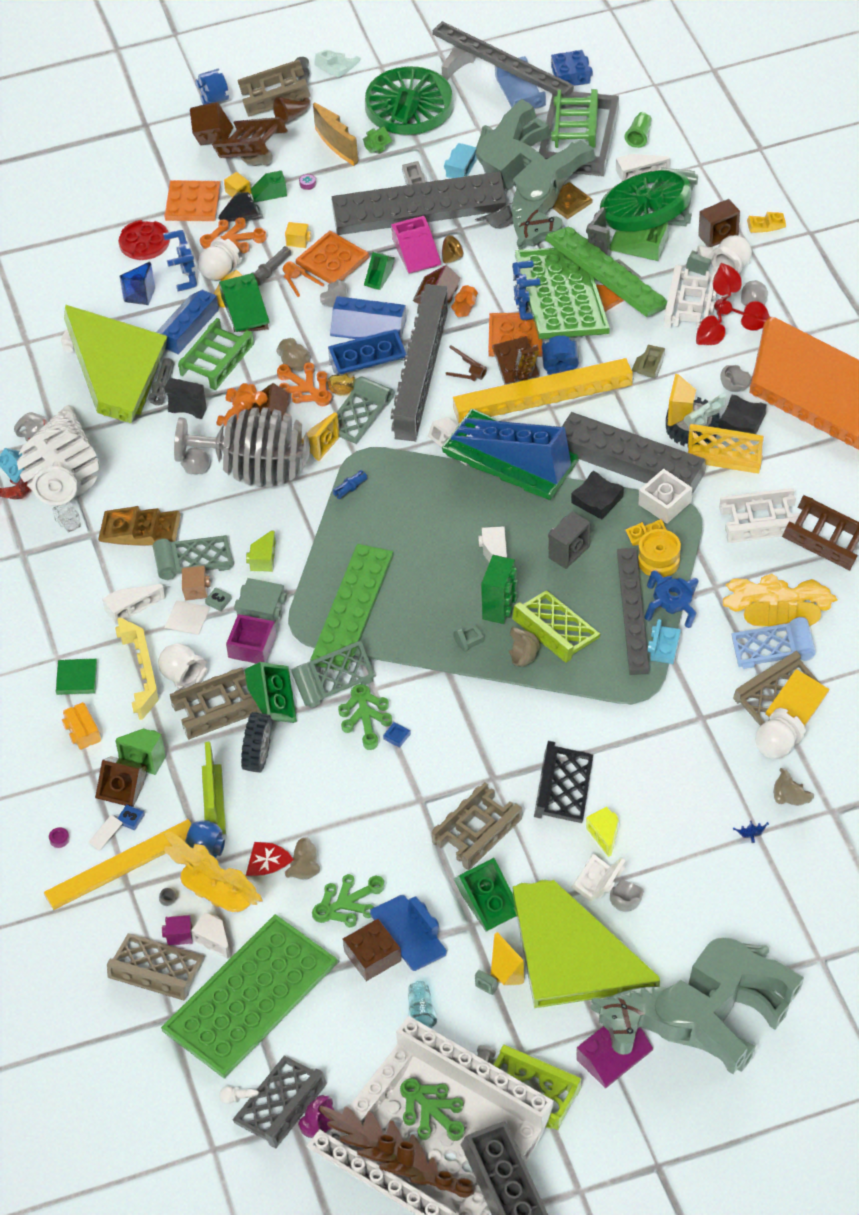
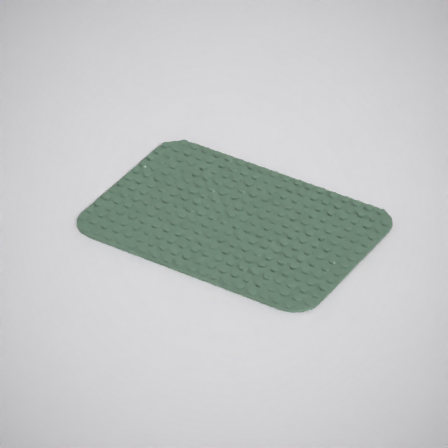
M368 447L351 454L339 468L289 609L288 625L292 635L305 646L315 648L356 545L362 544L393 551V558L361 637V642L369 659L612 703L633 705L649 700L660 691L669 667L668 663L650 661L651 653L648 652V644L654 638L651 637L652 627L656 626L658 619L662 620V626L678 629L682 611L671 614L660 606L655 609L652 620L647 621L644 618L649 674L629 675L617 549L636 548L638 561L639 545L632 546L626 529L642 522L646 526L660 520L638 505L639 490L624 487L623 498L601 520L571 503V493L585 482L584 480L566 478L553 498L548 500L526 492L524 488L502 481L497 476L472 468L469 464L465 466L456 459L386 447ZM359 470H363L368 479L358 485L353 492L350 491L341 499H337V496L335 497L333 494V489L342 484L347 477L350 478ZM691 503L669 523L663 521L666 529L673 532L681 543L679 568L671 576L673 579L682 578L685 581L691 579L702 535V517L697 508ZM573 511L590 522V547L565 569L549 559L548 534L552 528L560 524L565 516H568ZM482 528H505L507 558L515 559V568H518L515 579L518 580L516 589L518 598L516 603L512 604L511 617H507L505 624L482 619L481 582L489 565V561L483 555V547H479L478 536H482ZM638 564L644 617L649 604L655 600L653 594L657 582L654 588H648L647 583L650 576L646 575ZM546 590L600 633V638L573 654L572 660L567 663L540 641V650L536 653L535 659L526 666H514L509 654L514 643L513 638L510 636L511 628L515 627L526 631L512 619L514 605L519 602L524 604ZM669 592L672 596H678L676 592ZM546 598L540 602L544 604H551V602ZM528 608L531 612L538 613V608ZM540 609V613L551 614V610ZM554 610V614L565 615L562 611ZM541 619L545 623L551 624V619ZM554 620V624L565 625V621ZM567 621V625L578 626L574 621ZM475 624L484 636V642L464 652L454 639V631ZM555 630L558 634L565 635V630ZM567 631V635L578 636V632ZM581 632V636H591L590 633ZM568 641L573 646L578 644V641ZM357 647V650H356L354 656H358V657H359L360 651H359V649H358V647Z

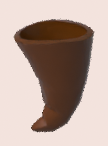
M278 96L273 102L274 116L281 117L284 123L292 121L310 108L311 101L309 97L304 98L302 101Z

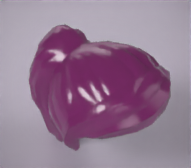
M329 1095L318 1096L307 1106L305 1116L299 1119V1128L306 1137L313 1138L319 1129L325 1133L332 1129L327 1126V1123L331 1120L319 1110L320 1106L335 1110L333 1108V1100Z

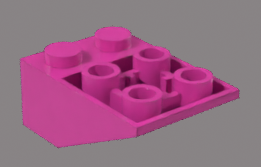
M424 216L391 224L392 240L408 274L441 265L430 227Z

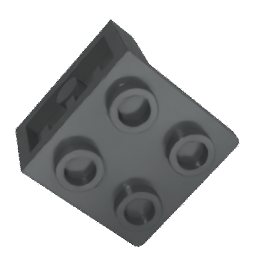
M601 207L595 213L592 222L587 225L586 233L588 234L589 243L599 247L602 252L610 256L609 229L606 228L605 208Z

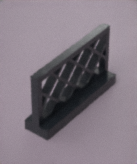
M548 741L544 752L534 817L541 819L542 815L582 823L593 754L555 746L556 742ZM557 753L566 755L568 760L561 763L557 758ZM579 758L586 759L588 763L581 767L576 760ZM570 763L577 769L572 773L565 768ZM559 769L566 775L561 779H558L554 774ZM580 773L585 780L578 783L573 776ZM569 779L574 787L567 790L562 783ZM558 785L563 793L556 796L551 789ZM575 790L582 794V797L577 800L571 795ZM567 796L572 803L564 806L559 799ZM553 802H556L560 809L554 811L549 810L548 807ZM575 806L580 812L579 816L572 815L568 809Z

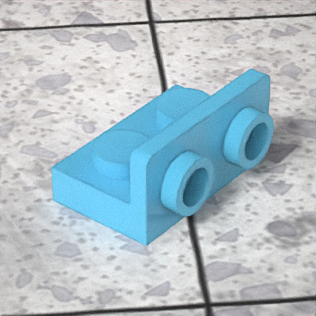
M4 448L0 455V468L14 483H18L21 478L20 474L25 470V468L18 470L17 461L22 456V453L19 454L20 451Z
M658 619L657 625L652 627L651 637H654L653 641H649L648 652L651 653L650 661L674 664L681 629L662 626V620Z

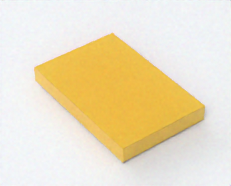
M796 669L769 706L765 715L770 717L776 709L783 708L788 710L787 714L792 718L797 716L805 727L830 689Z

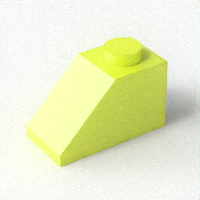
M606 806L586 817V829L605 854L610 857L612 856L618 832L619 819Z

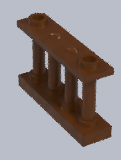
M281 117L238 120L233 122L237 130L228 140H216L212 146L219 158L266 155L269 150L265 143L271 136L277 133H286L288 130Z
M803 494L797 507L802 511L795 524L790 521L788 522L782 537L850 571L858 556L853 551L859 542V522ZM808 514L819 518L812 532L802 528ZM825 522L836 527L830 540L819 536ZM842 531L853 535L846 549L836 544Z

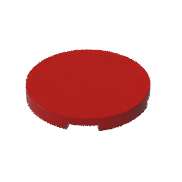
M134 221L121 230L118 239L119 248L125 256L131 259L149 260L156 258L164 253L169 246L170 239L164 240L163 237L164 233H168V229L158 221Z

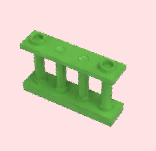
M558 89L557 96H554V107H556L555 131L551 133V139L555 141V148H559V139H585V141H589V145L592 148H596L598 89H591V96H588V98H562L561 89ZM562 105L590 106L587 109H561ZM561 116H587L589 119H586V121H561ZM560 128H586L589 131L560 133Z
M216 318L213 323L209 324L207 330L186 355L179 360L180 376L183 377L188 370L208 377L210 388L217 390L254 345L253 332L246 330L243 335L237 336L221 329L220 319ZM219 335L236 343L233 347L229 348L213 340ZM210 347L226 355L224 358L218 359L204 353V351ZM200 358L216 365L214 370L209 371L194 363Z

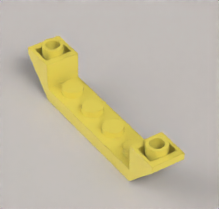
M117 618L119 625L115 627L117 638L121 637L123 645L134 643L135 649L140 650V653H137L139 665L143 664L144 668H140L142 680L146 679L147 683H143L145 691L133 693L135 701L131 703L133 713H138L139 720H143L159 700L144 630L123 618Z

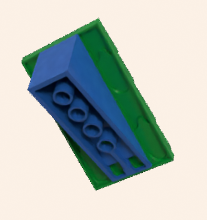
M474 409L468 412L442 446V452L446 453L448 457L465 462L472 468L497 476L502 481L524 488V491L548 500L553 498L579 461L578 455L570 452L568 449L565 427L504 422Z

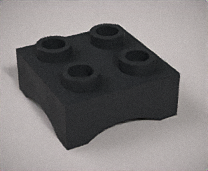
M169 377L164 387L168 396V412L188 413L197 419H202L207 410L204 385Z
M732 394L727 408L720 418L719 428L757 434L766 415L767 404L749 402Z
M593 470L585 482L571 493V503L602 520L623 498L624 487L607 481Z

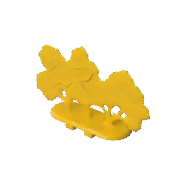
M771 573L761 577L758 584L750 582L748 579L734 578L730 580L726 587L734 592V594L723 598V606L729 607L735 612L745 609L744 619L747 623L754 626L770 627L787 624L798 617L806 618L809 626L820 620L821 611L829 610L831 603L838 601L835 595L831 594L829 588L821 585L814 579L801 582L795 588H789L787 582L778 580L777 576Z
M172 832L164 834L173 845H164L165 853L177 864L186 865L181 871L180 880L186 888L195 892V895L200 898L204 897L211 901L214 906L218 908L220 906L230 912H240L249 907L250 904L258 905L257 901L263 902L261 895L256 892V887L246 878L241 870L233 868L224 870L219 866L216 858L209 854L204 845L194 844V848H191Z

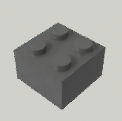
M573 511L568 516H565L560 524L552 528L548 534L549 559L565 569L576 561L590 547V522Z

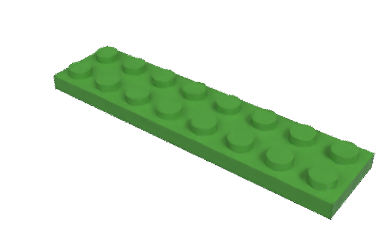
M568 226L546 235L545 241L644 316L648 317L666 309L668 300L664 296L658 294L636 275L630 273L624 266L618 264L612 257L602 252L599 247L589 243L588 239L578 234L575 229Z
M362 544L356 545L310 661L361 640L392 561L393 551ZM358 646L351 649L350 657H354ZM338 654L335 655L332 664L341 667L344 657ZM347 659L344 666L345 670H349L352 663L351 660ZM318 662L314 666L326 668L327 664ZM330 666V668H329V669H332V670H337V671H339L338 669L333 668V667H331V666Z

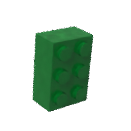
M492 555L481 582L483 620L505 624L507 617H511L512 604L516 603L518 598V592H516L518 580H515L518 568H515V559Z

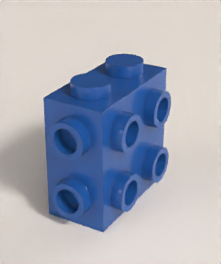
M583 49L551 55V69L554 76L574 86L590 83V76H593L592 67L589 66L588 56H585Z

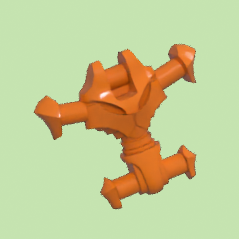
M242 383L238 390L234 388L227 389L225 399L228 402H232L233 407L227 411L225 416L219 415L216 424L218 426L224 424L226 427L227 421L234 414H237L238 419L241 411L249 410L255 403L259 406L265 404L268 399L267 395L262 391L257 392L254 384Z

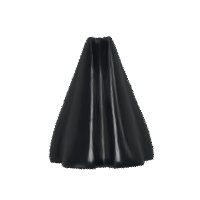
M237 192L219 214L218 219L227 220L228 222H233L237 218L254 220L261 219L262 214L260 207L254 203L248 192Z

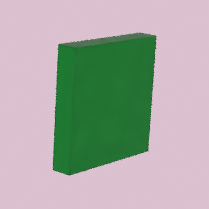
M97 658L58 660L56 695L95 694Z

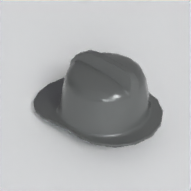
M512 203L475 220L484 217L493 228H504L513 222L509 207Z

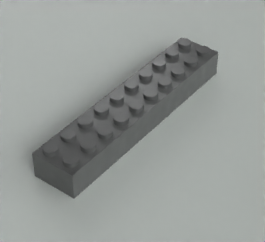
M499 171L331 196V205L336 234L344 235L391 228V224L424 216L427 222L488 214L505 207L506 198L501 172Z
M426 284L425 291L421 292V304H418L417 308L418 317L415 316L414 319L415 329L411 331L412 342L408 343L407 348L409 354L405 355V369L402 368L401 370L402 382H398V395H395L394 398L395 409L392 408L391 419L393 420L391 431L394 432L395 439L414 442L417 440L448 314L447 286Z

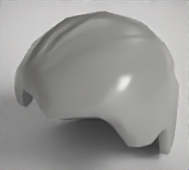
M337 279L335 282L328 284V291L320 294L321 304L333 307L337 296L346 297L347 290L344 283Z
M757 280L747 282L742 288L741 303L747 305L751 301H759L765 305L768 297L767 287Z
M727 365L721 371V383L728 391L739 392L747 389L751 384L749 372L742 371L739 365Z
M194 447L186 450L185 457L180 464L188 474H204L209 468L210 461L204 450Z
M620 880L616 887L611 889L609 899L617 910L629 912L640 904L644 889L631 882Z

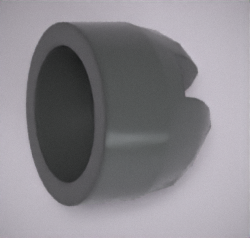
M164 888L159 894V902L164 906L173 904L176 899V893L171 888Z

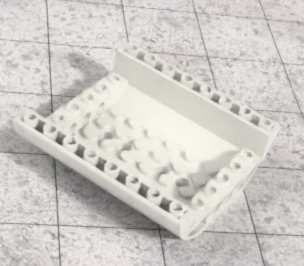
M407 1016L396 1031L397 1045L349 1105V1108L358 1117L362 1125H364L367 1112L371 1111L377 1119L383 1134H386L390 1120L400 1121L402 1126L398 1130L403 1141H409L408 1135L411 1132H418L421 1119V1105L415 1100L414 1112L416 1114V1123L412 1126L404 1124L403 1114L406 1109V1099L400 1093L401 1084L409 1078L416 1079L421 1085L437 1086L445 1084L448 1087V1096L445 1099L460 1098L463 1101V1110L460 1113H454L451 1109L439 1110L451 1122L459 1121L463 1124L464 1136L458 1141L449 1139L447 1130L430 1115V1138L427 1140L417 1138L423 1149L427 1165L430 1158L433 1157L437 1163L438 1171H448L457 1179L468 1178L472 1180L475 1193L467 1198H461L457 1194L439 1190L437 1187L429 1184L412 1183L410 1177L379 1169V1164H384V1162L357 1155V1150H363L364 1148L340 1141V1136L347 1134L333 1128L328 1134L319 1129L306 1147L415 1215H489L491 1212L473 1172H465L462 1169L469 1163L460 1145L466 1135L506 1121L526 1165L545 1129L554 1101L419 1021ZM409 1089V1090H407V1091L413 1092V1091H415V1090H414V1089ZM441 1089L438 1092L444 1093L445 1090ZM423 1094L427 1099H439L435 1094ZM456 1103V1104H454L453 1106H454V1107H459L460 1104H457V1103ZM408 1116V1117H406V1119H407V1120H412L413 1117H412V1116ZM423 1130V1131H421V1133H422V1134H427L428 1131ZM453 1131L452 1134H459V1132ZM449 1153L456 1155V1159L453 1161H447L444 1157Z

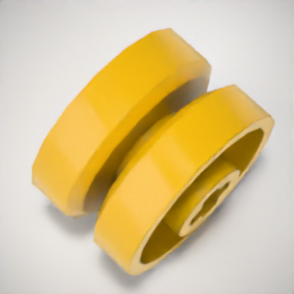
M655 529L645 533L639 540L638 564L640 569L648 576L654 570L658 571L663 578L674 574L680 564L681 543L679 538L673 532L665 529Z

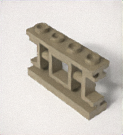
M299 59L237 80L241 94H250V97L243 99L248 117L273 109L274 99L278 96L292 100L311 97L306 80H297V77L304 75ZM281 83L280 87L266 91V87Z
M242 667L219 676H214L206 681L195 683L187 688L176 690L170 694L171 705L175 712L185 709L188 717L181 719L182 727L188 740L250 717L252 712L261 713L251 694L245 695L241 688L246 686V678ZM234 686V691L226 693V688ZM221 695L225 703L208 709L205 700ZM238 697L240 698L241 701L235 704H232L230 701ZM198 700L199 704L189 706V702ZM204 712L205 715L195 718V713Z
M486 782L476 787L472 795L462 800L459 807L454 812H450L440 825L438 824L433 828L431 833L434 845L438 844L442 848L449 842L458 849L456 860L462 861L463 867L467 870H470L522 820V807L518 804L513 806V803L510 801L504 807L500 806L492 800L495 797V790L489 789V785ZM481 802L488 807L484 811L477 807ZM494 812L501 817L497 822L491 817ZM474 816L485 823L477 833L466 826ZM455 827L460 832L457 837L450 833ZM467 838L474 842L470 848L464 843Z

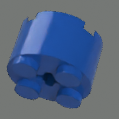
M219 68L200 73L198 79L195 80L196 87L200 89L202 94L200 97L203 105L214 102L220 103L229 99V95L226 96L225 92L228 91V86L223 73H218Z
M554 336L549 338V342L542 344L543 367L548 375L574 370L578 367L579 358L575 340L573 342L567 336Z

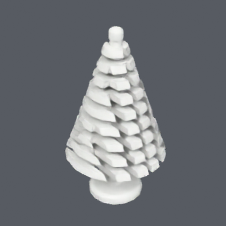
M66 405L22 446L19 454L22 453V456L17 461L18 470L25 468L20 474L24 483L30 480L27 486L33 490L39 500L49 505L68 503L71 499L82 495L93 486L98 477L97 475L92 476L94 472L99 470L98 459H96V454L76 413H74L73 407L70 405Z

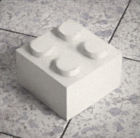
M663 469L639 490L638 505L659 519H662L665 523H669L692 501V487Z

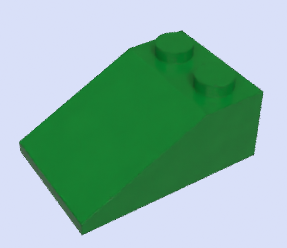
M253 273L219 281L221 298L235 332L270 323Z
M259 662L244 669L247 689L261 713L271 715V719L275 721L297 722L289 666Z
M495 858L453 878L463 899L485 931L516 917L513 893Z

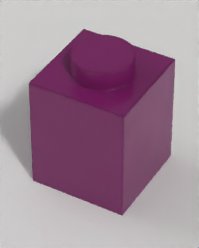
M190 915L165 917V925H162V938H166L167 945L193 944Z

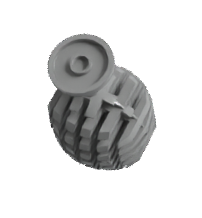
M264 407L261 411V416L259 408H252L250 416L247 409L241 411L238 419L237 414H234L227 421L225 438L223 436L224 424L216 437L188 435V423L182 417L178 418L174 439V459L176 462L183 461L187 446L215 448L219 463L222 459L223 451V471L230 475L233 467V478L241 482L244 474V483L247 485H252L255 474V485L263 487L265 473L267 487L274 486L276 473L278 485L285 484L289 462V481H291L298 474L300 457L303 459V470L310 456V443L307 432L304 435V444H302V424L295 420L294 428L292 429V416L285 413L282 421L281 411L274 409L272 417L270 408Z

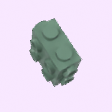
M247 578L245 585L241 586L239 600L236 599L234 610L237 612V615L241 614L276 622L277 619H280L282 604H285L287 600L284 585Z

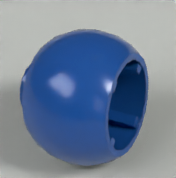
M200 820L191 824L185 842L191 848H194V844L204 845L210 855L215 858L221 856L225 846V838H222L221 828L208 820Z

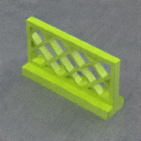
M547 590L524 604L519 602L514 605L512 619L526 631L534 634L544 646L565 663L572 660L573 654L600 638L598 631ZM546 598L551 602V604H544L540 602ZM528 608H538V613L531 612ZM540 609L551 610V614L540 613ZM554 610L562 611L565 615L554 614ZM541 619H551V624L545 623ZM554 620H563L565 625L554 624ZM567 621H574L578 626L567 625ZM555 630H565V635L558 634ZM567 631H577L578 636L567 635ZM581 632L590 633L591 636H581ZM568 641H578V644L573 646Z
M209 741L204 742L206 765L201 766L204 819L218 825L222 830V835L226 834L222 765L214 764L211 742Z

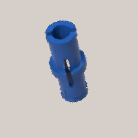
M359 470L352 477L344 479L342 484L333 489L334 496H337V499H341L348 492L356 490L358 485L368 479L366 473H363V470Z

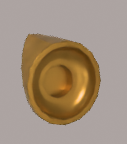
M452 235L445 237L442 245L443 263H451L463 257V249L460 242Z

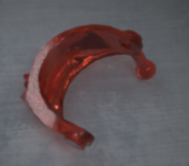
M22 478L19 479L18 483H14L10 479V482L15 486L0 488V497L23 499L32 489L27 486V481L24 483Z

